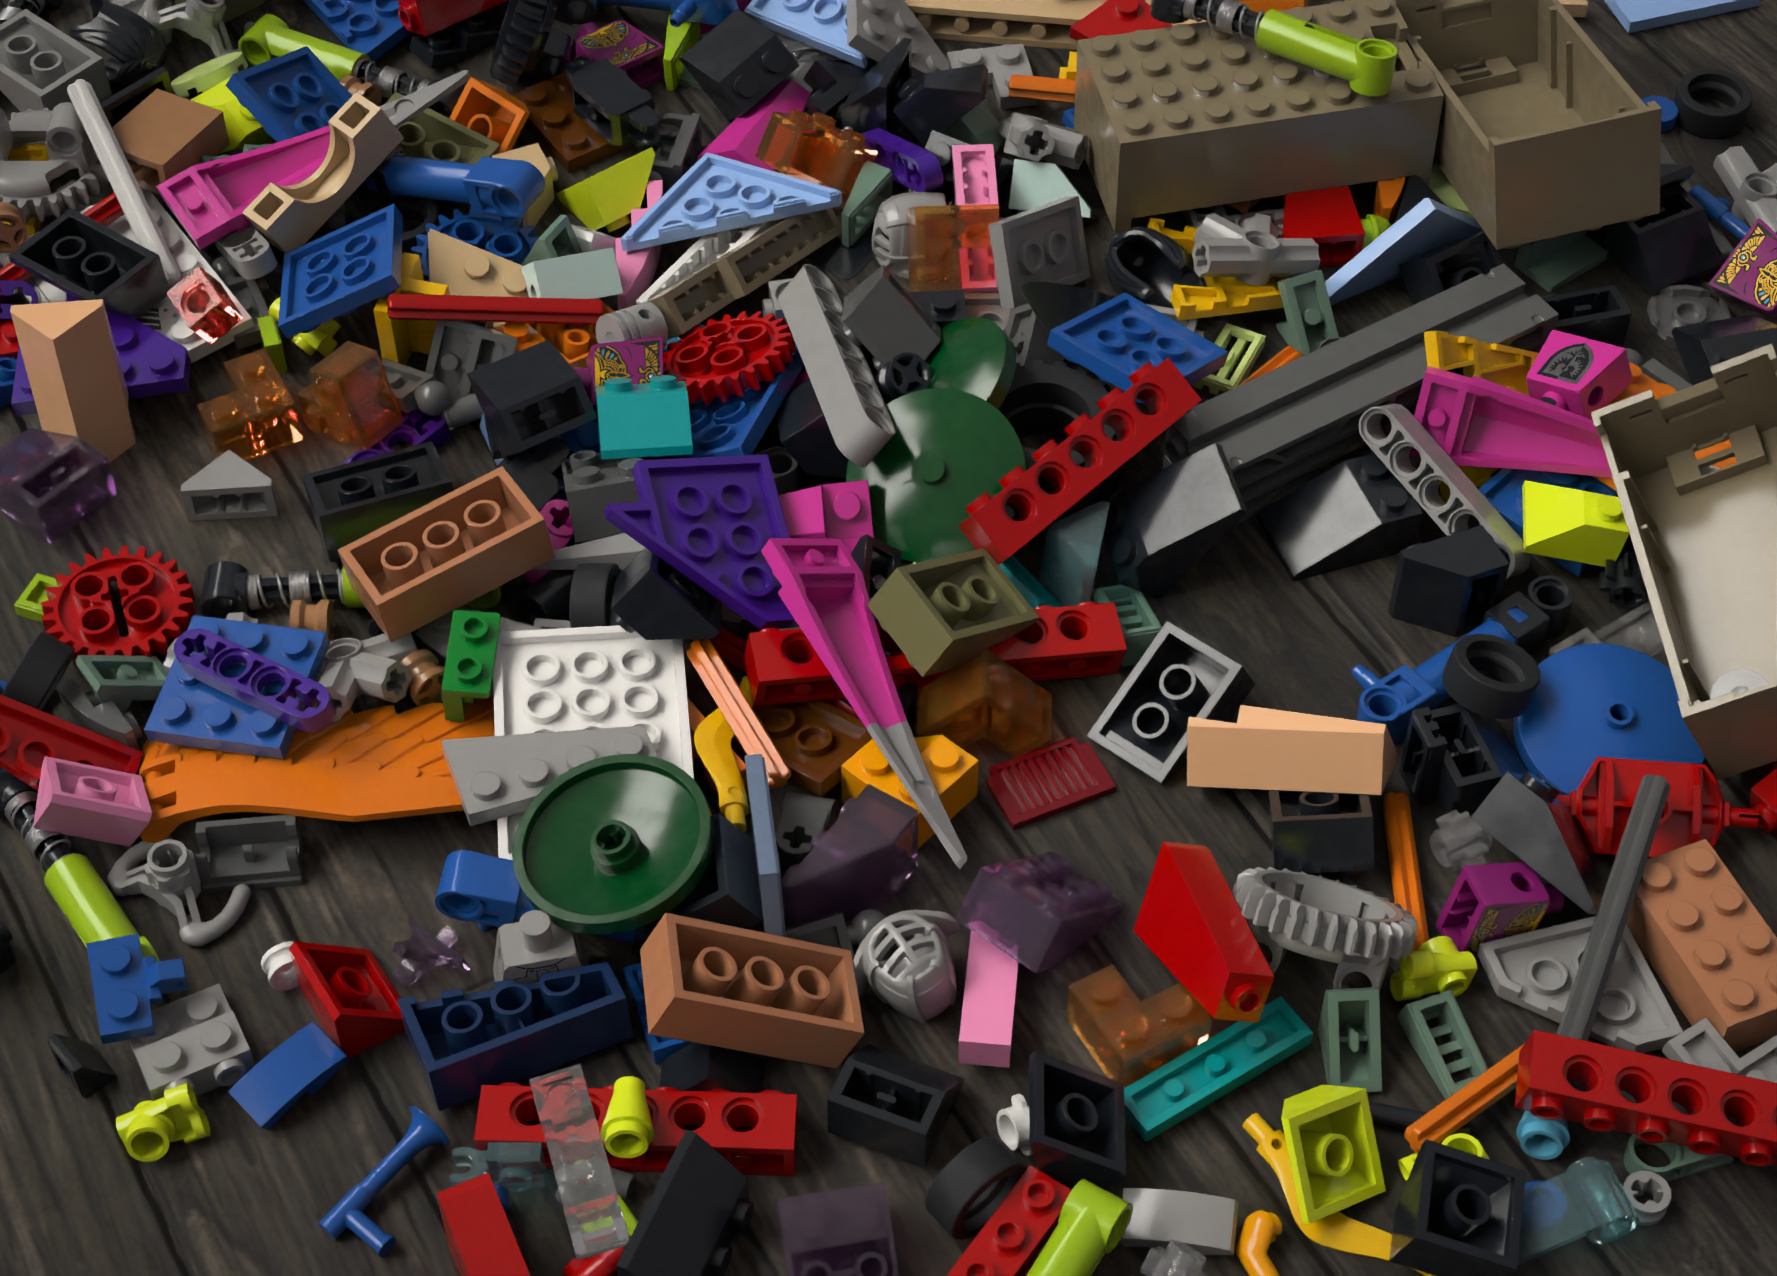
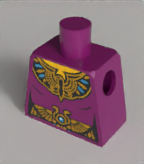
M616 20L601 28L589 22L582 25L578 30L576 41L577 57L583 55L594 63L607 58L618 69L624 70L629 78L641 89L665 78L663 65L664 46L626 21Z
M1759 218L1756 220L1709 282L1712 289L1718 294L1774 319L1777 318V234L1764 221Z
M663 337L595 344L591 347L588 354L587 368L572 367L582 380L596 416L595 386H605V380L612 378H629L632 380V384L650 383L651 377L663 375Z
M1525 862L1463 866L1435 925L1441 936L1452 938L1459 952L1469 951L1477 959L1481 943L1537 930L1544 915L1558 913L1562 910L1564 904L1563 894L1551 883L1543 885L1535 870Z

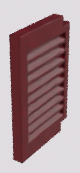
M1074 736L988 767L991 777L987 778L985 782L986 787L1012 830L1116 792L1114 781L1089 742L1079 744Z

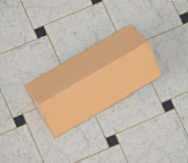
M103 299L11 305L10 312L47 450L87 478H90L136 444V435L128 410L129 393Z
M1240 705L1237 723L1189 717L1187 725V786L1382 795L1397 759V751L1387 726L1380 723Z

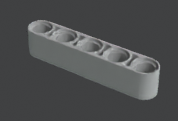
M1389 404L1369 408L1362 414L1358 426L1359 433L1365 443L1447 536L1455 531L1468 530V517L1472 514L1478 519L1480 525L1485 528L1497 547L1508 553L1510 565L1506 580L1519 576L1526 571L1530 564L1531 555L1530 553L1523 552V540L1408 409L1399 404ZM1384 414L1390 419L1392 425L1388 436L1383 433L1380 425ZM1413 447L1419 452L1421 457L1418 469L1412 466L1409 459L1410 450ZM1441 481H1444L1450 488V499L1448 502H1445L1439 496L1438 487Z

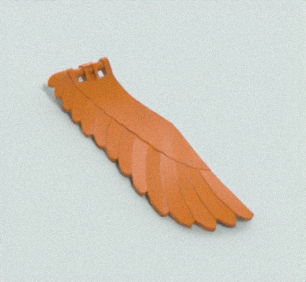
M494 698L477 699L475 704L467 703L464 721L445 720L443 703L438 702L421 705L399 714L396 713L394 705L380 706L355 714L350 708L349 711L344 713L341 721L331 722L321 730L306 732L296 728L284 759L154 742L147 739L142 748L143 755L139 775H141L152 815L150 822L139 836L149 843L160 842L184 822L220 813L256 812L360 822L463 811L462 803L442 751L441 740L495 736Z

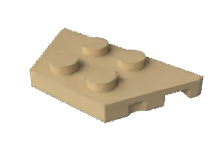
M430 228L428 232L430 282L449 285L450 295L529 297L525 277L522 274V265ZM494 322L493 328L506 322Z

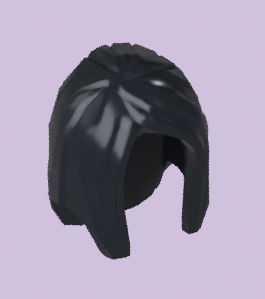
M91 0L90 6L93 12V20L83 25H72L70 28V37L93 44L112 55L104 62L108 80L111 84L129 86L161 68L166 63L167 47L160 32L142 16L108 0Z
M1138 226L1120 232L1109 245V251L1104 262L1109 281L1118 295L1127 293L1145 304L1173 308L1170 298L1174 284L1206 287L1203 279L1193 270L1194 262L1188 252L1172 238L1154 229Z

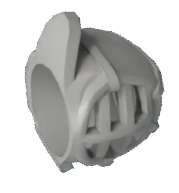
M902 193L892 196L881 203L877 216L874 219L872 233V251L880 266L884 264L892 274L910 280H928L940 276L942 269L939 263L942 262L944 254L950 247L948 234L951 220V211L947 209L943 193Z
M908 910L892 914L880 921L861 942L853 959L858 996L860 997L870 984L875 994L883 1003L889 1004L897 1012L918 1021L920 1024H927V1020L941 1014L950 1005L953 1006L957 996L956 975L946 937L956 934L960 930L955 918L941 911ZM887 932L888 935H887V936L882 940V942L879 944L880 939H881V938L884 936V934ZM915 934L914 938L908 942L904 939ZM896 943L899 948L888 960L882 961L888 950Z

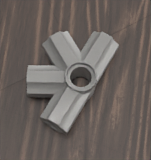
M1013 112L1010 117L1001 119L998 133L1004 139L1005 147L1003 152L1038 162L1041 159L1079 170L1082 162L1085 160L1088 150V136L1080 134L1078 130L1050 124L1047 120L1018 112Z
M1743 146L1729 147L1727 151L1717 155L1713 167L1734 199L1731 213L1751 227L1759 218L1777 234V163L1760 172Z
M1212 213L1206 216L1203 223L1197 228L1194 237L1195 245L1192 251L1193 270L1199 277H1236L1244 283L1261 286L1267 284L1270 277H1295L1318 270L1321 261L1318 252L1319 245L1312 238H1277L1278 228L1274 226L1271 216L1256 213L1254 217L1244 219L1242 226L1239 227L1225 218Z
M411 633L390 643L385 634L362 641L356 638H341L330 642L315 681L327 688L334 704L335 716L331 722L341 721L344 713L350 710L355 698L364 694L393 703L406 696L407 687L412 677L409 665L401 664L400 662L409 654L417 651ZM317 703L313 708L316 709L318 706H320L319 703Z

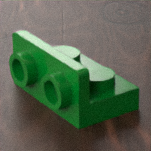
M453 610L441 689L445 720L464 721L467 703L475 704L476 698L486 699L490 697L501 625L499 613Z

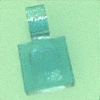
M488 1142L487 1151L475 1150L470 1147H459L452 1150L454 1166H468L471 1169L464 1174H450L451 1187L488 1172L493 1183L506 1187L510 1192H522L529 1188H545L546 1166L542 1142Z

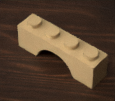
M357 92L328 121L330 129L329 149L324 161L316 172L306 180L295 185L282 186L270 182L242 212L260 234L284 254L305 245L404 139L384 111Z

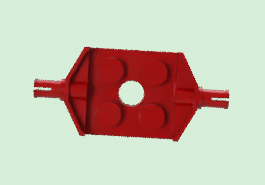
M1597 757L1590 765L1575 791H1571L1569 795L1557 796L1560 801L1568 806L1591 857H1596L1598 854H1617L1641 779L1647 774L1665 777L1671 788L1664 807V815L1660 819L1648 858L1707 839L1713 848L1723 828L1732 826L1757 829L1759 818H1756L1759 815L1758 808L1730 807V802L1724 801L1718 781L1706 764Z

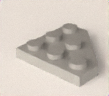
M847 0V44L879 62L903 38L912 39V78L915 81L925 73L950 69L949 61L904 0Z
M1596 916L1481 943L1477 956L1496 995L1560 1024ZM1626 924L1589 1037L1611 1047L1647 1053L1662 1049L1669 1040L1682 1033L1683 1030Z

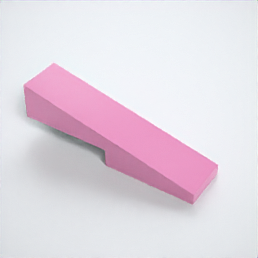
M993 144L952 145L960 290H964V293H999L988 224L998 221L999 218Z
M974 898L959 1034V1064L1010 1068L1024 902Z

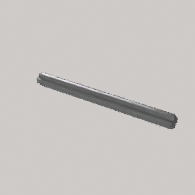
M1647 774L1641 779L1556 1033L1557 1035L1588 1041L1671 789L1666 778L1663 776ZM1568 1079V1082L1571 1086L1573 1085L1574 1080Z

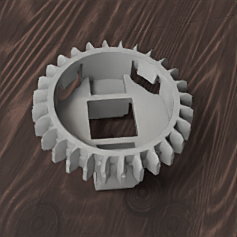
M60 103L53 110L45 107L43 110L27 109V111L19 113L12 112L10 121H8L5 112L0 108V202H8L15 205L20 210L25 224L28 223L30 218H39L42 223L45 216L55 215L58 218L60 217V212L70 208L76 210L75 205L77 204L87 206L89 205V196L98 197L100 195V187L108 185L105 171L73 103ZM46 141L45 144L50 160L7 161L10 149L30 142ZM78 168L80 175L78 181L73 179L64 186L57 188V192L51 194L49 182L52 179L61 176L68 170Z
M1256 867L1255 869L1249 868L1238 874L1232 894L1256 941L1270 948L1273 958L1271 962H1268V965L1273 974L1281 964L1288 949L1312 958L1338 963L1333 981V989H1351L1347 985L1346 975L1356 971L1367 975L1372 987H1377L1380 992L1390 957L1400 959L1401 956L1408 957L1409 954H1412L1418 928L1417 921L1408 910L1402 909L1400 904L1390 903L1388 898L1378 897L1372 891L1358 889L1357 885L1350 886L1340 883L1339 880L1326 879L1321 875L1313 876L1303 871L1300 873L1292 872L1286 868L1277 870L1272 867L1267 869Z

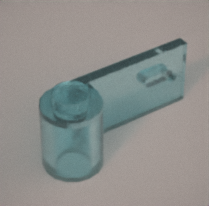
M1592 1156L1582 1158L1571 1164L1567 1172L1524 1191L1518 1265L1584 1236H1587L1593 1244L1608 1243L1625 1236L1638 1225L1639 1217L1609 1161L1597 1160L1596 1157Z

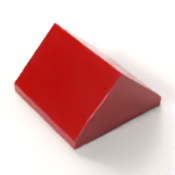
M299 941L293 942L289 951L299 988L329 1037L345 1052L349 1059L405 1030L397 999L401 998L370 949Z

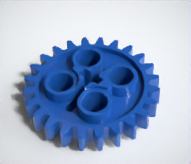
M470 206L469 215L463 216L457 208L454 209V219L449 220L447 217L439 215V227L427 223L425 225L427 235L418 234L416 236L417 246L412 247L411 252L412 254L420 255L424 281L430 282L428 232L430 228L522 265L539 237H535V227L533 225L523 228V217L519 218L520 230L515 234L507 232L500 216L473 213Z

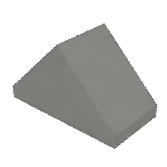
M227 450L181 484V495L188 521L278 516V505L272 479L230 450Z

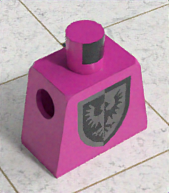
M1552 330L1526 377L1530 397L1591 420L1593 419L1591 412L1606 407L1633 381L1626 348L1557 330Z

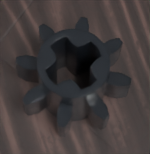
M1635 552L1620 553L1616 562L1607 559L1605 561V571L1600 572V591L1609 592V602L1622 608H1636L1641 606L1646 600L1650 601Z

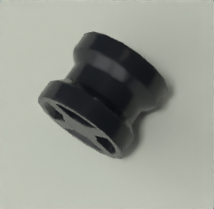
M906 352L897 355L891 361L881 366L877 372L875 382L882 398L890 403L903 395L926 389L929 386L931 376L925 360L917 354ZM897 374H899V377L901 379L900 384H898L899 382L897 380V376H895Z

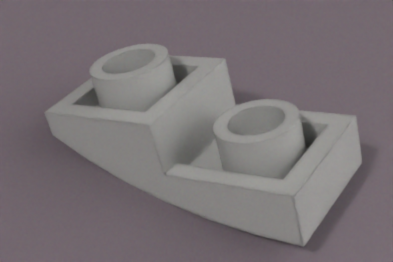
M1123 1188L1122 1199L1133 1206L1130 1222L1120 1240L1124 1247H1176L1182 1255H1234L1239 1206L1235 1199L1177 1190Z

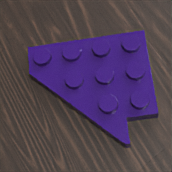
M68 293L66 295V302L80 301ZM106 312L129 393V399L189 390L191 359L185 347L129 315ZM20 346L18 348L11 401L17 416L38 413Z
M768 454L637 460L632 472L640 502L611 503L604 512L605 519L760 630L766 628L784 629L799 627L778 595L782 586L761 553V550L770 538H789Z

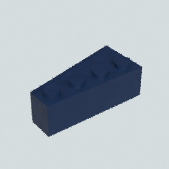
M608 962L541 974L540 981L521 984L514 982V979L494 982V989L463 994L462 988L441 991V999L417 1003L416 996L397 999L407 1039L438 1111L479 1097L481 1085H499L504 1082L515 1083L634 1037L626 996Z

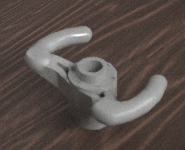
M146 0L143 5L142 17L158 31L171 28L185 31L192 37L201 39L208 44L216 58L240 51L239 48H232L223 22L227 8L224 4L225 0H187L162 10H158V8L166 0ZM249 21L245 23L243 27L244 34L254 25V22Z
M171 835L156 843L140 841L128 849L115 862L106 878L108 888L116 896L125 897L142 893L156 900L160 906L166 907L178 918L180 925L179 935L182 941L196 947L210 943L234 926L245 911L251 896V890L247 885L239 884L235 886L223 910L213 920L201 922L196 899L201 892V879L192 850L186 849L183 843L173 840ZM147 859V863L145 865L137 867L141 862ZM188 905L191 915L186 916L184 907Z

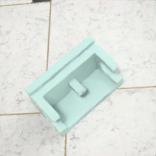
M613 247L533 261L521 267L529 297L597 299L623 294Z

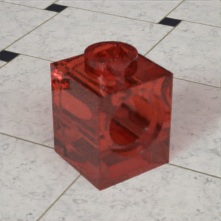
M200 266L166 292L188 327L209 344L226 335L234 325L244 318L221 283Z

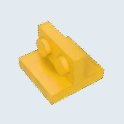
M403 252L401 288L396 289L393 294L450 295L449 285L424 281L420 255ZM388 297L379 299L373 311L382 359L385 358L406 365L412 351L429 355L437 321L392 320L388 317L387 313Z

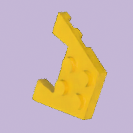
M1149 218L1147 228L1154 229L1172 238L1188 254H1192L1197 228L1185 225L1184 231L1180 232L1164 228L1165 220ZM1204 277L1207 287L1174 284L1170 300L1178 320L1284 308L1277 282L1289 277H1270L1268 283L1261 286L1244 283L1236 277Z
M1444 331L1424 332L1427 368L1430 366L1446 371L1463 367L1464 376L1472 378L1475 375L1530 396L1526 377L1538 356L1537 352L1477 341L1475 338L1455 336ZM1458 466L1476 487L1484 485L1491 479V474L1499 469ZM1441 481V499L1448 502L1450 499V488L1444 481Z

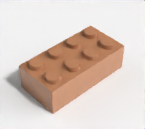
M503 466L338 549L352 589L390 643L555 558L545 519Z
M1707 839L1647 859L1626 924L1639 949L1691 1026L1707 1018L1734 1052L1765 1042L1776 1036L1777 937Z
M670 913L663 915L640 949L648 1033L651 1035L835 1069L839 1067L864 1035L851 950Z

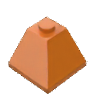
M471 77L449 119L499 143L500 150L496 153L499 154L512 150L530 112L525 103L500 87Z

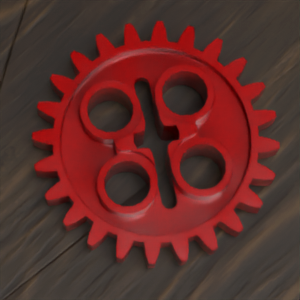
M743 311L737 318L731 319L729 314H725L722 321L716 322L713 319H709L707 325L703 328L694 326L692 328L693 333L679 335L678 339L680 342L668 343L666 345L668 351L663 352V375L675 376L677 381H685L688 401L691 405L703 398L705 405L709 404L715 397H720L722 402H726L730 394L743 397L746 389L759 390L761 389L759 382L774 381L773 373L785 372V363L793 362L794 360L792 353L796 352L795 341L788 324H785L784 318L776 319L773 313L763 317L762 312L758 311L751 317H747L746 311Z
M123 545L119 554L113 556L106 547L103 548L102 558L97 560L87 553L85 554V565L81 567L76 563L70 562L68 565L71 575L56 574L55 579L58 587L46 588L48 601L41 602L44 614L41 619L45 632L75 648L72 661L76 668L75 660L78 655L152 657L153 653L158 652L167 656V643H173L176 638L182 635L181 631H187L191 622L190 617L196 615L193 602L195 597L186 571L178 570L176 560L165 563L163 553L160 551L148 558L146 547L143 546L135 555H130L127 545ZM112 581H117L129 632L126 637H121L116 620V612L109 587Z

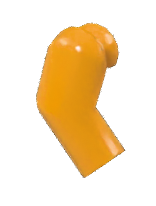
M1257 1210L1244 1221L1236 1245V1254L1249 1276H1280L1267 1254L1270 1243L1276 1240V1235H1281L1282 1233L1281 1220L1272 1212Z

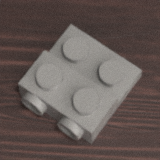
M219 983L151 1010L155 1034L128 1039L153 1101L164 1097L165 1090L188 1082L191 1084L196 1096L221 1086L233 1085L255 1066L248 1043Z

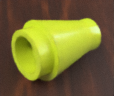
M633 1076L621 1077L614 1083L613 1096L600 1132L601 1139L605 1143L608 1152L620 1158H635L644 1154L654 1138L653 1125L645 1095V1083Z

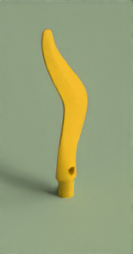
M744 676L740 689L752 707L753 701L748 676ZM717 708L698 725L694 733V744L697 753L716 785L721 813L728 821L745 833L747 829L745 816L750 811L745 785L731 748L734 732L720 709Z
M1254 1113L1247 1118L1242 1127L1257 1142L1258 1147L1256 1151L1270 1164L1276 1173L1294 1221L1305 1236L1313 1242L1330 1249L1389 1261L1392 1234L1349 1218L1339 1211L1310 1224L1302 1223L1284 1133L1281 1130L1274 1131L1258 1113ZM1413 1269L1424 1276H1435L1426 1272Z

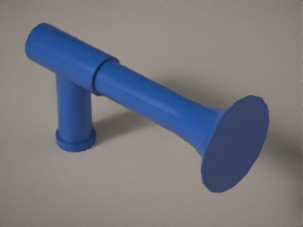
M1699 184L1695 185L1688 192L1704 207L1708 217L1717 224L1722 225L1740 241L1750 230V227L1730 212V202L1728 199L1714 197Z
M414 1106L409 1107L412 1120L405 1136L318 1223L319 1227L330 1238L336 1240L348 1227L373 1248L379 1257L385 1256L393 1248L396 1238L391 1234H387L362 1212L373 1202V1198L420 1151L433 1144L450 1145L446 1134L423 1111Z

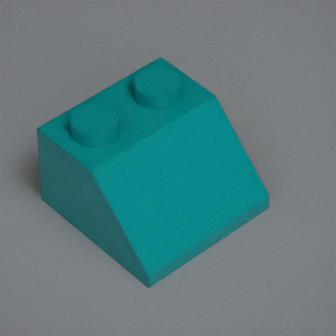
M661 375L651 377L650 383L632 384V380L629 378H612L605 380V386H595L601 460L693 454L688 391L685 381H677L675 376Z

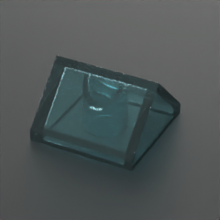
M1097 502L1048 525L1039 582L1063 607L1076 606L1080 603L1091 601L1110 502Z

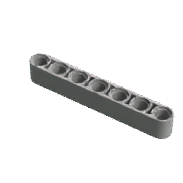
M805 264L778 296V300L837 448L854 464L866 467L896 433V430L861 347L855 346L842 329L845 325L842 322L843 305L835 286L822 271L810 264Z

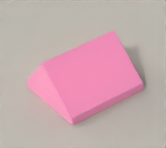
M45 756L41 769L33 828L131 847L150 822L152 815L141 775Z

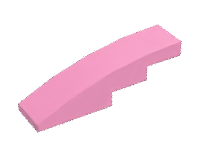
M663 180L648 181L647 208L631 209L632 226L664 195ZM615 238L616 262L623 294L617 295L618 310L636 305V300L650 287L658 267L662 244L627 252L622 250L621 239Z

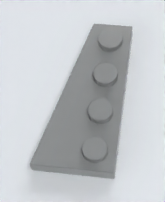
M644 725L441 740L446 763L470 826L526 811L535 797L548 784L568 770L585 762L618 754H640L658 758Z

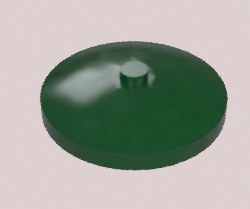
M965 318L942 327L941 341L925 359L931 376L929 386L926 389L950 388L965 391L984 399L999 410L1009 392L1015 374L1017 356L1014 343L996 323L985 318ZM883 399L884 404L887 405L889 402Z
M950 388L923 389L891 401L885 406L896 433L866 467L858 466L848 460L846 482L869 480L875 539L901 550V562L909 565L914 562L919 563L976 550L958 527L960 523L970 516L965 508L986 491L993 498L1003 490L998 481L1018 465L1024 471L1028 470L1026 455L1014 428L1007 418L992 404L976 395ZM1005 503L1007 515L1017 521L1019 517L1017 508L1010 503Z
M640 754L605 756L568 770L548 784L535 797L523 814L515 833L512 854L513 867L516 878L527 900L535 910L545 912L549 916L551 923L566 930L582 934L604 935L621 933L642 927L661 918L665 913L678 906L694 890L706 872L711 860L715 841V827L710 808L700 787L691 776L678 766L660 758Z

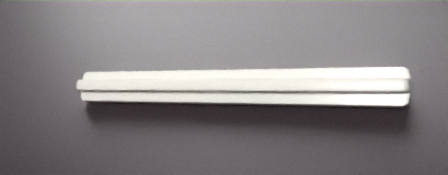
M77 79L75 83L68 85L67 93L138 244L159 255L168 285L172 287L174 283L180 281L181 273L91 84L85 82L84 79Z

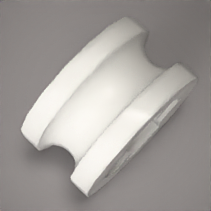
M294 941L275 945L262 957L261 967L264 973L268 975L267 978L270 986L275 990L284 991L299 986L289 951Z

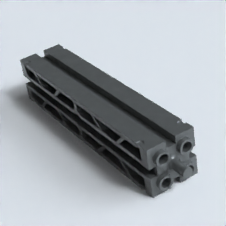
M1503 263L1490 269V273L1487 275H1477L1194 406L1189 413L1184 414L1166 429V439L1164 441L1166 455L1163 458L1162 469L1214 443L1221 445L1248 511L1236 523L1238 524L1257 515V512L1341 462L1373 454L1372 449L1361 437L1358 426L1360 417L1369 408L1399 404L1408 409L1414 416L1424 375L1427 370L1424 332L1444 331L1455 336H1466L1475 338L1477 341L1506 345L1539 354L1552 330H1556L1559 313L1538 294L1531 297L1524 294L1526 283ZM1463 367L1446 370L1464 376ZM1384 414L1380 425L1383 433L1388 436L1392 425L1390 419Z

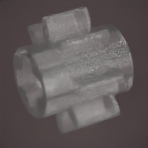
M1454 810L1436 819L1439 829L1433 831V834L1430 836V847L1435 858L1442 866L1446 868L1452 866L1453 870L1457 871L1463 868V866L1486 863L1482 854L1489 851L1492 845V837L1471 819L1469 812L1465 811L1459 814L1457 810Z
M1170 1240L1166 1249L1161 1246H1157L1156 1249L1151 1247L1140 1268V1272L1147 1276H1209L1201 1272L1207 1261L1206 1257L1194 1248L1177 1240Z

